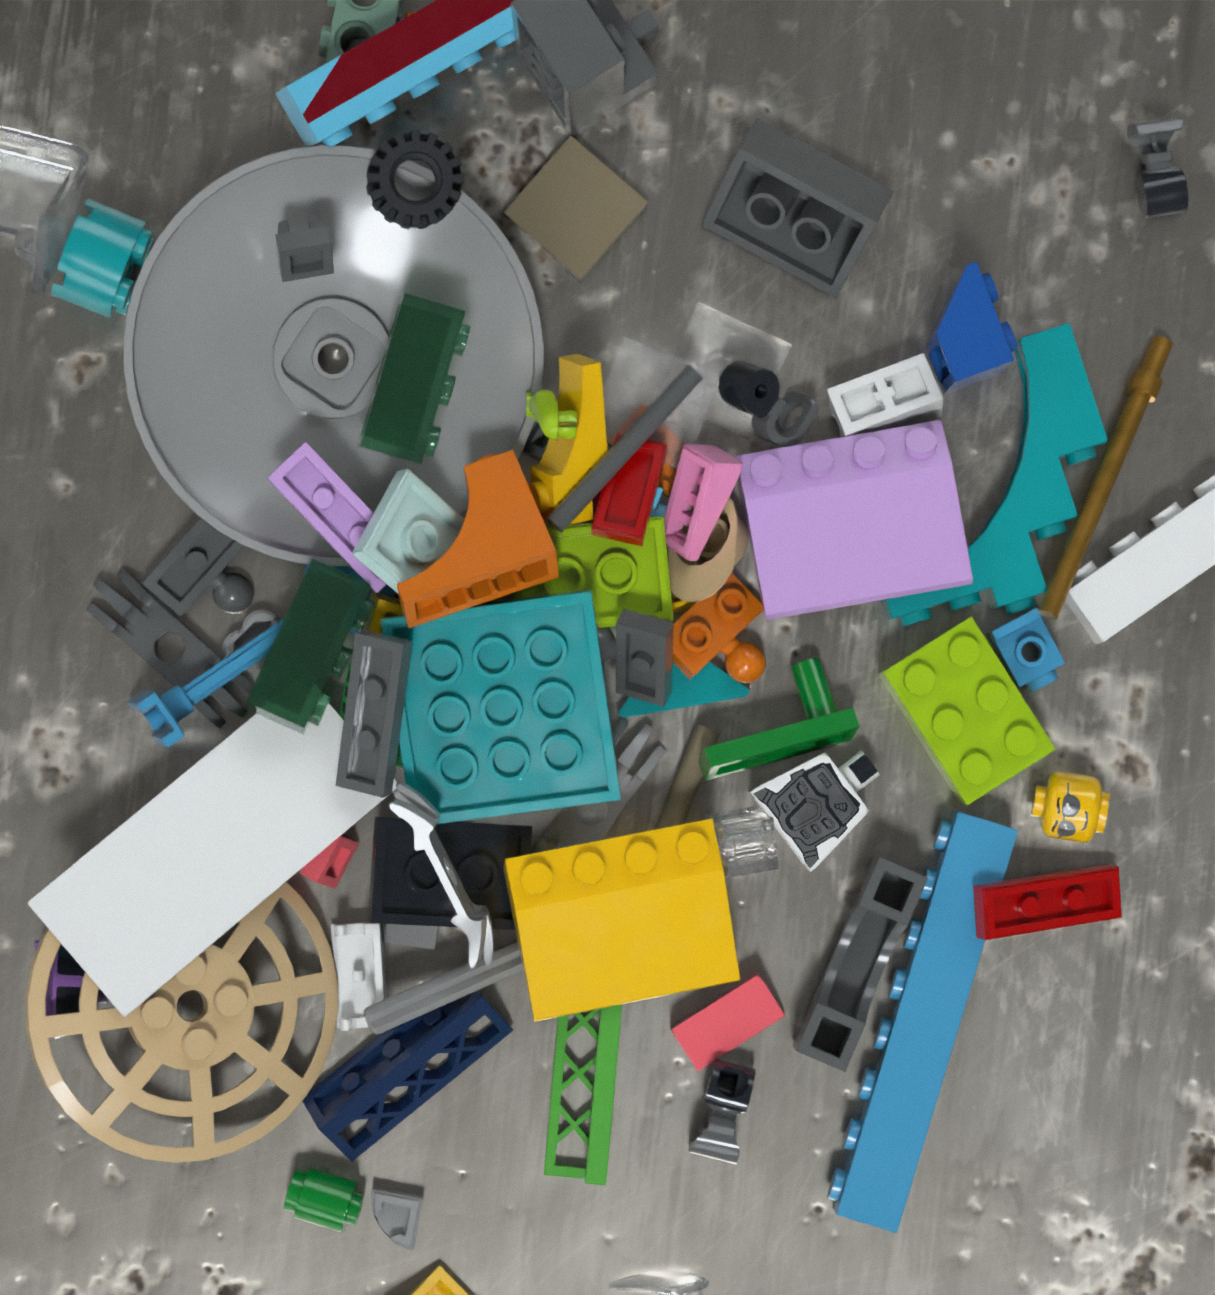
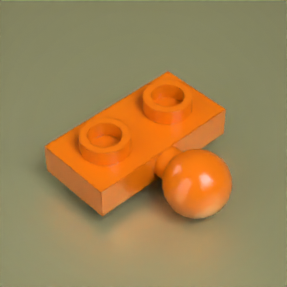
M732 572L726 583L713 596L696 602L673 625L672 662L689 680L720 651L726 657L725 667L727 673L737 682L752 683L758 680L766 669V657L762 649L750 642H740L736 638L764 610L763 605Z

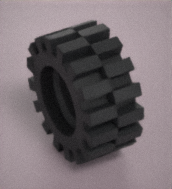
M411 130L410 133L404 134L400 132L393 135L388 141H385L372 157L366 174L367 194L370 195L373 201L372 206L376 212L379 211L384 216L383 219L390 224L393 222L400 225V228L408 230L410 228L424 229L443 220L459 201L462 194L461 187L464 184V174H461L460 170L462 164L459 156L455 157L451 151L453 147L447 141L443 143L437 139L438 135L431 132L423 134L421 130ZM419 160L431 168L435 177V186L427 198L418 201L409 200L397 191L394 175L398 166L403 162Z

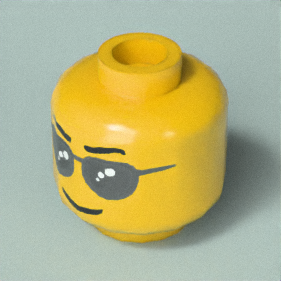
M1055 771L1049 776L1046 787L1036 785L1031 816L1041 817V830L1047 837L1087 843L1094 837L1095 832H1104L1110 792L1102 791L1100 780L1094 776Z

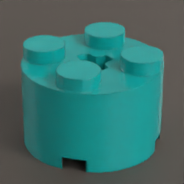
M88 198L84 203V207L90 215L87 218L78 214L57 270L65 273L62 279L64 284L61 286L53 283L51 296L111 319L116 312L123 315L127 314L134 288V280L130 279L135 265L143 266L154 245L155 239L152 238L153 232L147 230V221Z

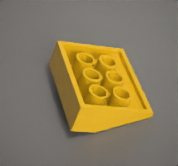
M713 818L505 859L503 871L534 1022L740 980L725 876Z

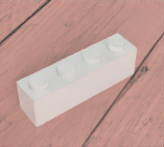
M1215 474L1193 489L1198 498L1181 509L1179 504L1174 502L1152 517L1151 521L1156 527L1139 538L1135 531L1109 547L1108 549L1113 557L1097 568L1091 560L1078 569L1065 602L1095 644L1105 642L1215 565Z

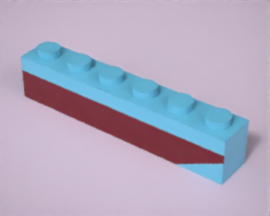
M436 0L282 88L275 94L306 147H311L322 141L323 145H329L331 148L353 135L349 125L365 116L369 124H372L397 109L392 100L401 94L409 91L412 98L415 99L440 84L436 77V74L452 66L455 73L458 74L481 61L483 57L479 49L494 41L498 49H501L515 41L511 2L514 0Z

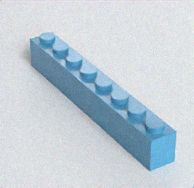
M952 811L950 820L942 818L939 823L933 843V848L940 850L935 870L927 868L923 875L928 877L920 895V898L925 900L920 920L911 918L903 948L909 949L910 953L905 969L896 968L888 992V998L895 1000L889 1020L885 1018L880 1019L875 1033L873 1048L880 1050L875 1069L866 1068L860 1083L858 1098L865 1100L859 1120L855 1118L850 1119L844 1136L843 1148L850 1150L844 1170L836 1168L830 1182L827 1198L835 1200L833 1209L836 1215L894 1233L898 1231L985 940L976 937L973 886L1004 880L1017 837V829L958 811Z

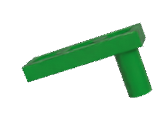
M819 658L801 661L790 668L807 720L705 747L698 761L704 781L852 740L860 727L854 708L837 711Z

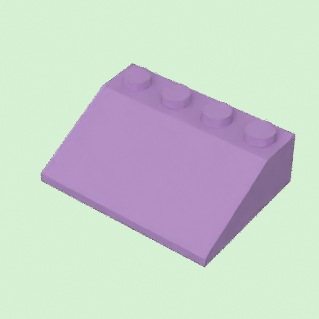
M941 420L736 456L737 459L743 462L738 478V489L766 620L973 584L953 465Z

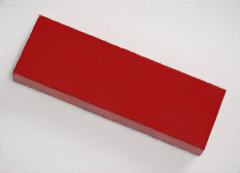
M1111 864L973 886L976 937L983 940L1122 918L1119 867Z

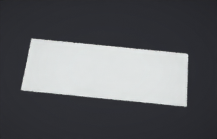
M305 675L296 680L28 901L31 909L122 1016L126 1017L386 798L335 786L344 720ZM395 779L393 781L392 792L397 788V782Z

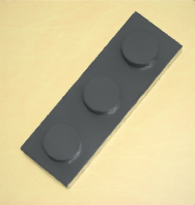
M365 629L355 633L335 786L381 798L392 794L412 640Z

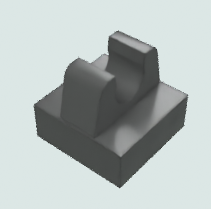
M308 216L309 229L293 232L290 231L287 220H282L278 223V234H275L282 282L334 273L332 242L328 226H322L317 216Z

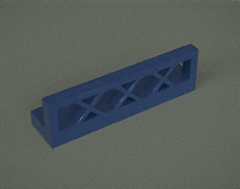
M479 989L381 1033L312 1089L303 1099V1103L319 1131L353 1162L509 1035L513 1029ZM484 1015L493 1023L480 1035L466 1037L467 1029ZM449 1053L447 1061L438 1069L425 1070L427 1061L436 1054ZM408 1086L407 1094L399 1101L384 1103L386 1095L395 1087ZM368 1119L367 1126L351 1140H348L341 1133L355 1120Z

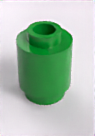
M309 1168L308 1172L296 1169L286 1194L283 1209L294 1212L295 1219L342 1233L346 1223L356 1225L365 1195L356 1193L358 1186L356 1181L314 1168Z

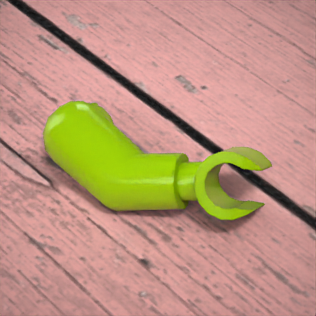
M542 389L532 395L531 391H526V417H535L534 422L539 423L543 434L547 438L557 441L558 437L565 439L576 438V426L558 425V423H577L576 411H558L556 397L550 390Z

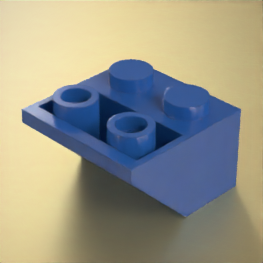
M977 262L967 265L955 281L925 347L943 395L1001 374L1014 361L1011 352L1017 350L1016 339L1007 321L1000 323L993 303L998 302L999 297L994 281L989 272L981 274Z

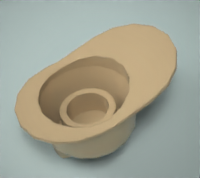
M729 497L697 561H689L668 548L670 588L675 597L685 602H700L713 596L726 583L734 566L743 558L747 549L748 531L746 523L736 511L734 500ZM684 525L681 531L687 535L689 527Z

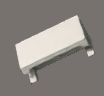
M924 353L827 389L832 419L837 421L840 437L925 423L942 417L943 397Z
M370 922L331 924L333 960L338 978L337 1028H340L341 1031H349L354 1028H369L364 1017L365 1008L388 998L384 925Z

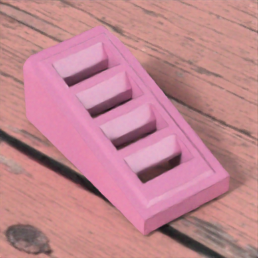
M684 444L664 517L666 546L689 561L698 560L736 485L743 466L742 461L713 445ZM684 525L689 527L687 535L681 531Z

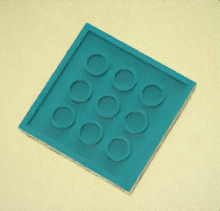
M592 589L479 604L412 628H408L404 615L381 619L383 634L412 640L399 744L405 783L422 794L440 813V819L437 820V824L621 800Z

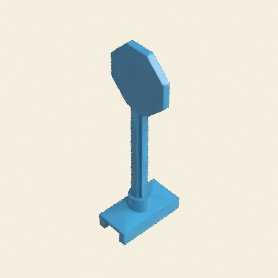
M306 564L299 597L302 604L299 608L182 688L176 685L160 697L155 692L143 690L128 700L127 703L132 710L144 713V718L151 728L156 731L150 735L157 745L168 748L185 736L178 722L195 711L193 707L195 704L312 624L316 623L320 628L350 634L358 632L373 590L350 566ZM387 584L378 592L391 597L394 596V590Z

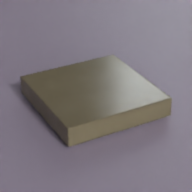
M570 135L503 213L507 219L582 282L645 210L649 202Z

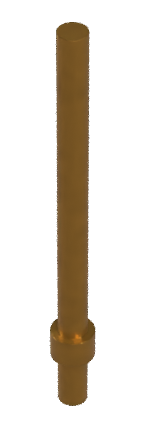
M1154 336L1141 369L1134 370L1126 388L1129 397L1038 609V612L1047 618L1058 619L1149 402L1156 400L1163 380L1160 378V375L1173 346V342L1165 337Z

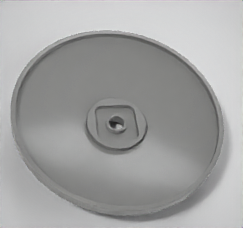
M329 145L294 148L266 155L241 165L216 179L195 195L173 217L157 238L143 263L134 285L126 316L123 359L127 397L136 428L146 451L159 473L176 495L192 511L219 532L246 547L295 563L318 566H349L266 479L304 442H307L373 513L396 472L408 468L465 518L469 497L463 466L474 463L485 455H498L510 450L514 451L518 459L535 420V417H526V391H531L532 395H534L542 388L544 343L540 315L534 292L524 267L508 239L493 219L462 190L460 199L453 210L443 220L427 228H410L408 230L400 228V225L392 222L390 224L384 220V216L379 211L376 212L372 206L373 201L370 195L367 194L366 189L367 168L377 151L374 149L353 146H333L330 148ZM408 160L396 169L394 183L397 191L403 197L418 201L427 198L432 193L435 186V177L430 169ZM308 216H317L322 226H328L332 242L334 273L282 282L275 234H278V223L282 220H287L289 229L293 232L309 229ZM336 344L346 352L347 364L342 372L329 374L321 369L318 363V353L323 346Z

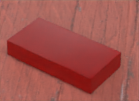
M616 434L614 444L623 436L622 434ZM647 440L601 490L591 527L592 535L643 547L668 452L667 444Z

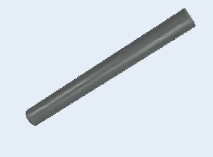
M687 365L547 517L548 522L562 533L703 380L702 376L693 367Z

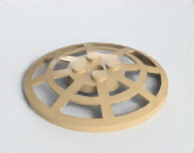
M287 882L238 922L222 948L210 945L126 1017L122 1016L116 1007L97 1009L96 1002L99 987L86 972L81 983L79 1012L46 1016L45 999L50 970L61 943L48 927L41 936L30 965L25 994L26 1031L32 1058L45 1087L63 1112L85 1132L115 1150L142 1159L172 1163L203 1161L235 1152L261 1139L286 1120L308 1095L324 1067L334 1039L338 1015V978L332 951L320 922L302 896ZM280 897L293 908L307 928L319 955L321 972L295 977L293 966L284 946L273 930L265 924L266 919ZM255 936L271 955L278 971L279 980L251 985L246 971L238 962ZM196 990L203 1000L202 1010L194 1019L183 1020L177 1012L178 999L183 993ZM325 993V1014L321 1037L312 1062L303 1078H301L281 1062L294 1033L298 998ZM282 1002L279 1029L273 1045L268 1051L247 1035L253 1020L254 1007ZM128 1027L134 1041L143 1051L125 1076L119 1072L109 1058L101 1041L99 1031ZM82 1034L83 1043L92 1064L104 1081L113 1088L92 1114L79 1103L64 1082L52 1056L49 1038ZM235 1052L255 1068L254 1072L237 1086L212 1097L211 1066L218 1064ZM164 1064L175 1069L188 1070L191 1100L164 1099L147 1093L142 1088L158 1068ZM267 1079L289 1095L277 1110L256 1126L230 1139L215 1143L214 1112L225 1110L243 1101L260 1088ZM131 1102L140 1108L161 1115L176 1117L192 1116L193 1147L175 1148L147 1144L120 1134L110 1128V1125Z

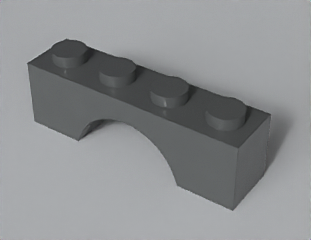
M873 856L793 1044L797 1052L846 1072L866 1025L869 1008L884 968L897 941L909 924L928 877L882 857Z

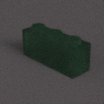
M403 293L400 296L358 441V448L415 465L422 464L424 455L433 457L441 433V427L433 425L438 405L448 406L456 380L455 376L448 374L453 354L463 355L471 326L462 324L466 311L407 293Z
M312 559L247 698L246 709L303 735L309 723L319 726L332 698L323 694L331 675L341 679L353 653L352 649L345 646L353 628L360 631L364 629L374 608L375 602L367 599L371 585Z

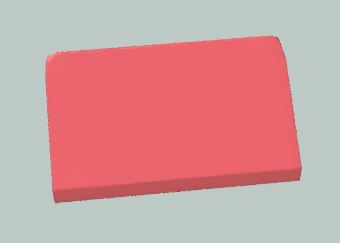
M755 972L672 1025L670 1029L697 1071L712 1063L714 1059L720 1058L783 1018L785 1014L759 973Z

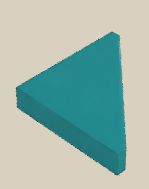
M710 661L690 680L672 662V691L665 707L629 697L617 714L622 718L741 698L746 697L750 689L732 679Z

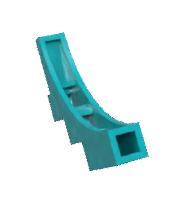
M1070 322L1022 337L1016 342L1017 350L1015 351V356L1022 383L1023 425L1016 464L1003 497L980 534L967 547L973 584L885 599L881 603L887 622L900 618L903 627L933 618L930 608L947 602L950 603L952 611L982 602L979 592L986 591L991 610L1005 606L1007 615H1011L1036 607L1037 603L1034 596L1046 592L1045 581L1029 533L1035 532L1039 541L1067 532L1065 522L1074 519L1078 515L1060 459L1065 458L1067 466H1071L1096 458L1098 456L1095 448L1108 441Z

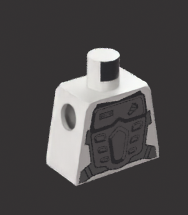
M862 751L838 768L830 757L823 752L751 789L749 793L804 867L811 872L869 812L866 805L857 795V792L880 776V774Z

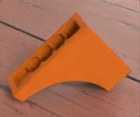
M513 450L498 455H485L474 463L463 466L469 502L467 514L458 536L450 548L433 565L416 576L396 584L402 613L408 628L559 577L555 546Z

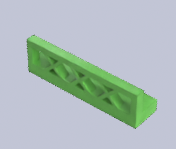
M622 1004L591 1010L585 1016L582 1013H576L574 1015L579 1021L568 1030L569 1015L558 1017L544 1175L585 1179V1184L606 1186ZM600 1012L599 1030L597 1032L588 1021ZM584 1026L597 1041L596 1055L579 1068L565 1051L566 1040ZM566 1061L574 1073L563 1081L564 1062ZM595 1064L593 1085L584 1072ZM579 1077L593 1094L592 1106L578 1118L574 1119L561 1104L562 1091ZM561 1113L569 1125L558 1133ZM591 1116L588 1136L580 1127V1124ZM575 1130L588 1146L586 1166L555 1164L557 1143L571 1131Z

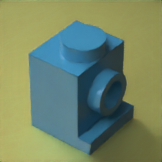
M1038 607L985 634L1015 686L1019 688L1027 684L1031 692L1057 680L1059 677L1055 669L1065 664L1041 618L1042 615L1038 612ZM1027 642L1034 643L1039 649V657L1034 662H1028L1022 657L1021 650Z

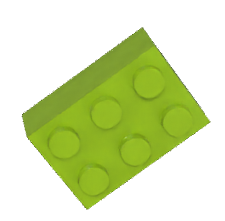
M972 616L959 622L878 673V676L960 805H969L1056 750Z

